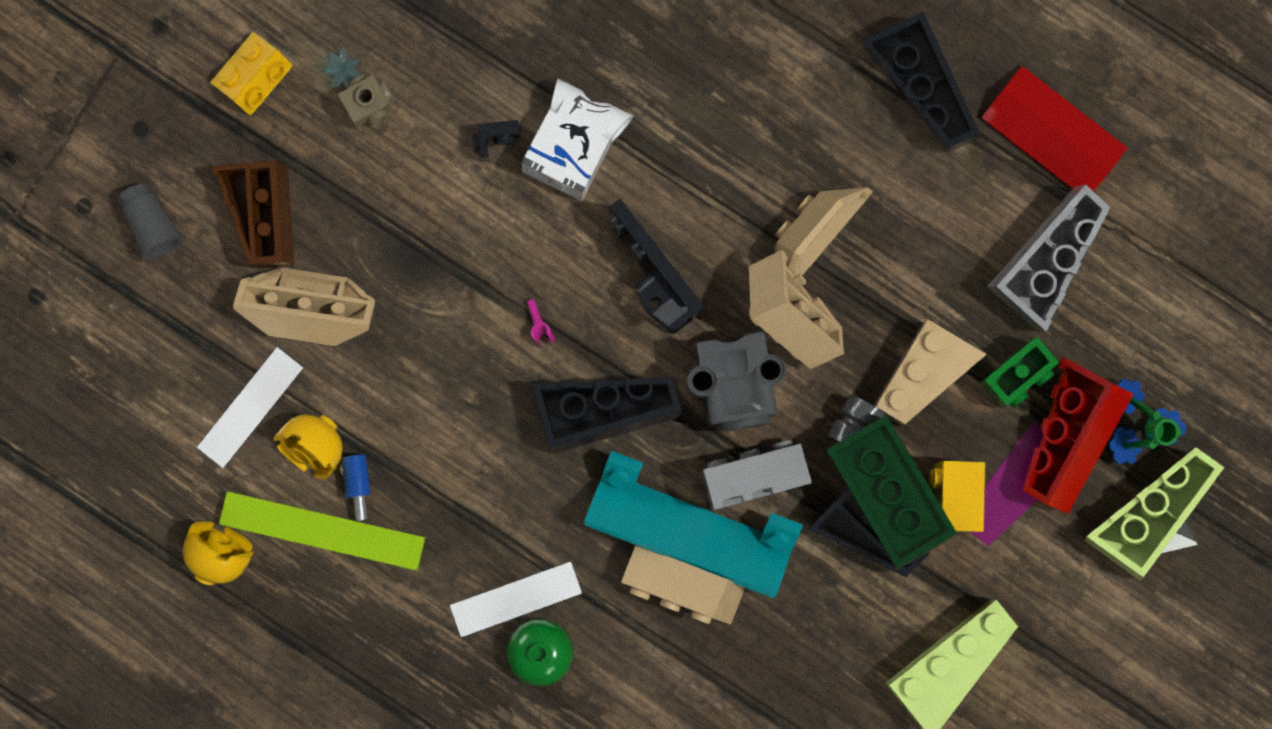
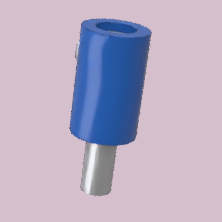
M366 455L342 457L340 470L343 476L346 498L353 499L356 521L366 520L368 518L365 496L371 495Z

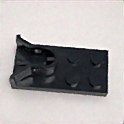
M618 199L609 206V225L620 239L626 236L631 242L629 251L638 263L643 265L646 262L652 270L634 284L635 290L646 313L670 334H675L701 315L704 306L623 201ZM653 300H657L661 305L653 307L650 303Z

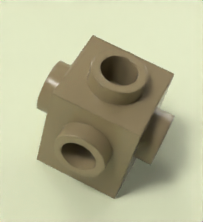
M373 74L369 77H366V75L356 77L348 83L349 88L337 94L357 129L367 123L373 126L382 122L388 117L387 112L392 110L388 100L393 98L384 80L377 83ZM372 98L369 102L364 103L366 99Z

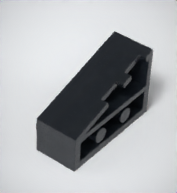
M849 487L808 528V530L821 534L904 577H907L930 554L928 552L897 570Z

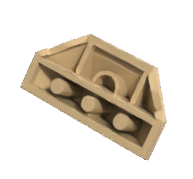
M865 187L820 191L815 198L810 194L797 208V211L801 213L793 224L787 220L775 234L779 238L775 245V253L780 250L784 251L788 256L786 265L794 276L800 273L802 276L870 197L873 192L872 190Z
M282 267L261 273L253 278L241 279L233 309L268 336L337 346L369 330L375 307V299L368 296L357 284L347 277Z

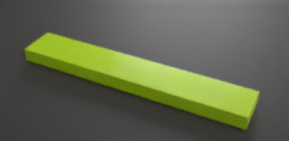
M228 491L219 525L416 571L419 568L426 537Z

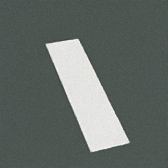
M277 347L197 448L224 468L303 367Z
M571 562L457 602L450 605L460 636L463 637L582 594L573 566Z

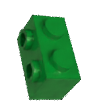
M1035 337L979 383L1000 408H1004L1009 404L1012 408H1015L1029 396L1025 392L1034 383L1040 387L1054 375L1051 369L1059 362L1042 341Z

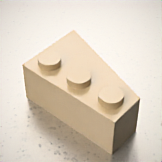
M928 319L920 327L874 406L887 414L889 420L899 426L905 425L987 354Z
M635 545L621 583L632 586L629 593L649 600L651 594L662 598L661 606L679 612L681 606L693 610L690 617L710 624L712 618L731 624L745 587L734 584L733 581Z

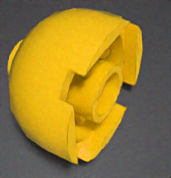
M309 414L295 416L273 437L274 441L280 440L277 449L288 461L303 472L306 471L307 466L317 471L313 476L317 479L326 480L335 470L342 457L343 446L341 437L336 431L337 425L324 415L320 417Z
M208 521L191 524L182 550L184 562L195 575L196 580L202 584L213 585L214 583L224 584L231 582L241 576L247 568L253 552H251L253 546L247 538L237 531L225 526V533L213 529L215 523Z

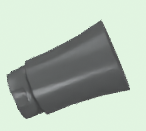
M146 183L129 187L120 193V197L117 200L122 207L121 211L130 226L143 261H152L163 257L184 242L185 238L171 222L154 193H151Z

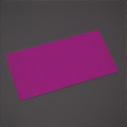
M1036 422L1031 424L985 486L984 532L970 533L987 546H990L1038 500L1023 491L1034 450L1040 446L1043 436L1041 426Z

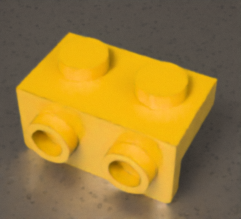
M252 32L210 83L248 115H252L292 68V63L276 48Z

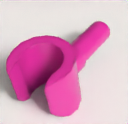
M535 300L527 301L534 325L530 333L537 347L541 348L539 339L543 335H548L551 342L554 343L555 336L548 324L544 323L540 317Z

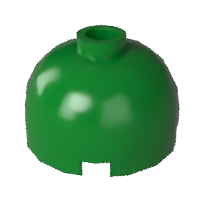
M532 619L521 624L511 634L506 646V660L511 672L521 682L531 686H549L560 681L569 671L574 659V645L569 633L558 623L549 619Z

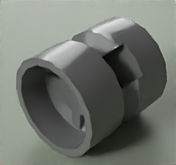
M850 395L841 410L844 418L835 420L827 437L833 442L839 443L887 414L870 403Z

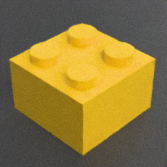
M942 461L935 463V468L930 469L929 487L931 490H934L935 497L956 532H984L985 462Z

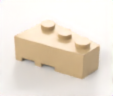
M780 250L749 266V316L756 326H760L776 343H780L796 360H800L809 369H812L844 354L842 327L819 297L811 298L803 287L806 284V280L801 273L794 276L786 265L788 256L783 250Z

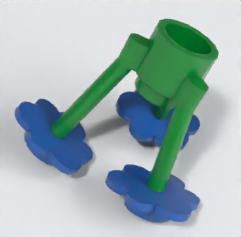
M1121 379L1117 383L1118 386L1133 393L1124 412L1131 414L1136 407L1146 414L1149 420L1145 425L1146 440L1136 439V432L1133 429L1126 430L1123 427L1114 429L1112 433L1113 439L1108 442V448L1113 451L1112 459L1115 463L1123 464L1126 462L1133 464L1136 461V455L1141 453L1142 448L1155 449L1157 445H1174L1178 437L1185 434L1186 425L1180 420L1181 416L1178 411L1172 410L1169 412L1165 408L1152 410L1142 403L1144 393L1140 390V382Z

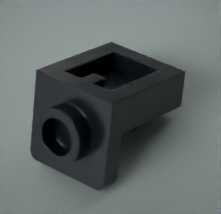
M518 120L478 124L479 133L473 134L474 153H481L483 162L490 161L488 141H494L495 146L514 144V139L521 138Z

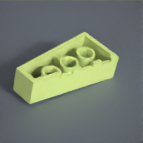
M1195 447L1156 481L1141 491L1134 499L1086 536L1085 542L1141 581L1224 467Z
M990 599L885 684L921 729H941L1018 626L997 600Z

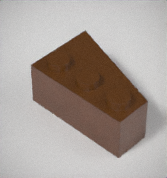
M272 160L211 167L214 177H217L223 192L222 197L225 205L229 207L235 223V230L249 265L262 269L294 266L288 166L279 161Z

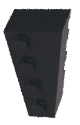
M924 12L861 40L863 48L948 152L980 138L977 125Z

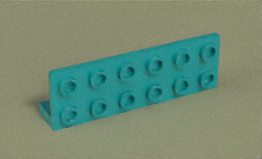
M611 451L602 478L585 517V526L733 581L734 584L770 598L776 597L790 554L800 535L802 524L770 513L763 531L754 529L636 483L643 463Z

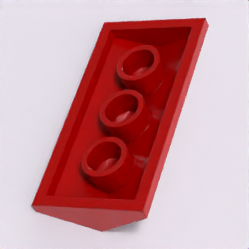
M1021 66L980 118L1071 190L1075 186L1087 185L1094 192L1127 150L1124 144L1023 66Z

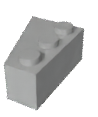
M792 440L773 444V451L760 454L759 449L740 453L741 460L727 463L726 458L708 462V468L702 470L701 473L712 511L811 484L812 481L801 444L793 446Z

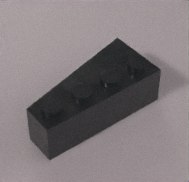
M672 377L637 378L620 381L596 380V382L567 381L552 384L532 383L549 447L553 454L683 417Z

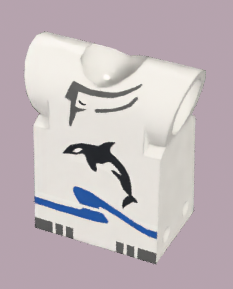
M557 79L551 108L522 161V173L582 202L610 145L624 131L632 120L633 115L609 103L593 102L582 90Z

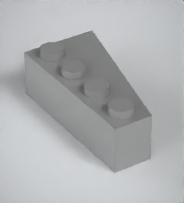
M1087 185L1075 186L987 288L1036 332H1047L1052 322L1051 318L1066 295L1065 291L1072 277L1076 275L1082 264L1080 262L1087 248L1091 246L1110 206Z

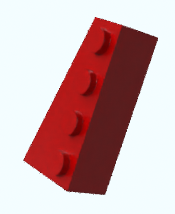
M1062 357L1059 367L1062 369L1058 385L1054 384L1050 397L1054 400L1048 418L1044 417L1041 426L1043 431L1040 446L1034 450L1023 491L1044 504L1069 514L1129 404L1133 393Z

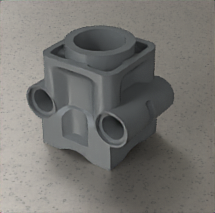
M765 332L746 334L741 339L729 343L717 340L697 342L695 354L698 367L690 371L686 381V390L692 398L704 400L708 427L716 426V432L721 433L771 424L770 417L777 415L773 388L784 379L786 366L780 357L768 354ZM765 364L772 365L777 371V378L774 380L765 379L760 372L761 366ZM703 375L710 380L711 388L706 391H699L693 386L692 380L696 376Z

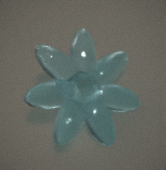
M345 48L340 50L339 57L332 52L327 53V58L332 65L325 67L323 71L334 76L333 87H338L343 81L346 88H349L348 83L362 75L359 71L353 69L358 65L359 58L348 60V53Z

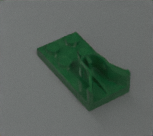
M887 415L827 449L831 460L834 462L897 570L958 535Z

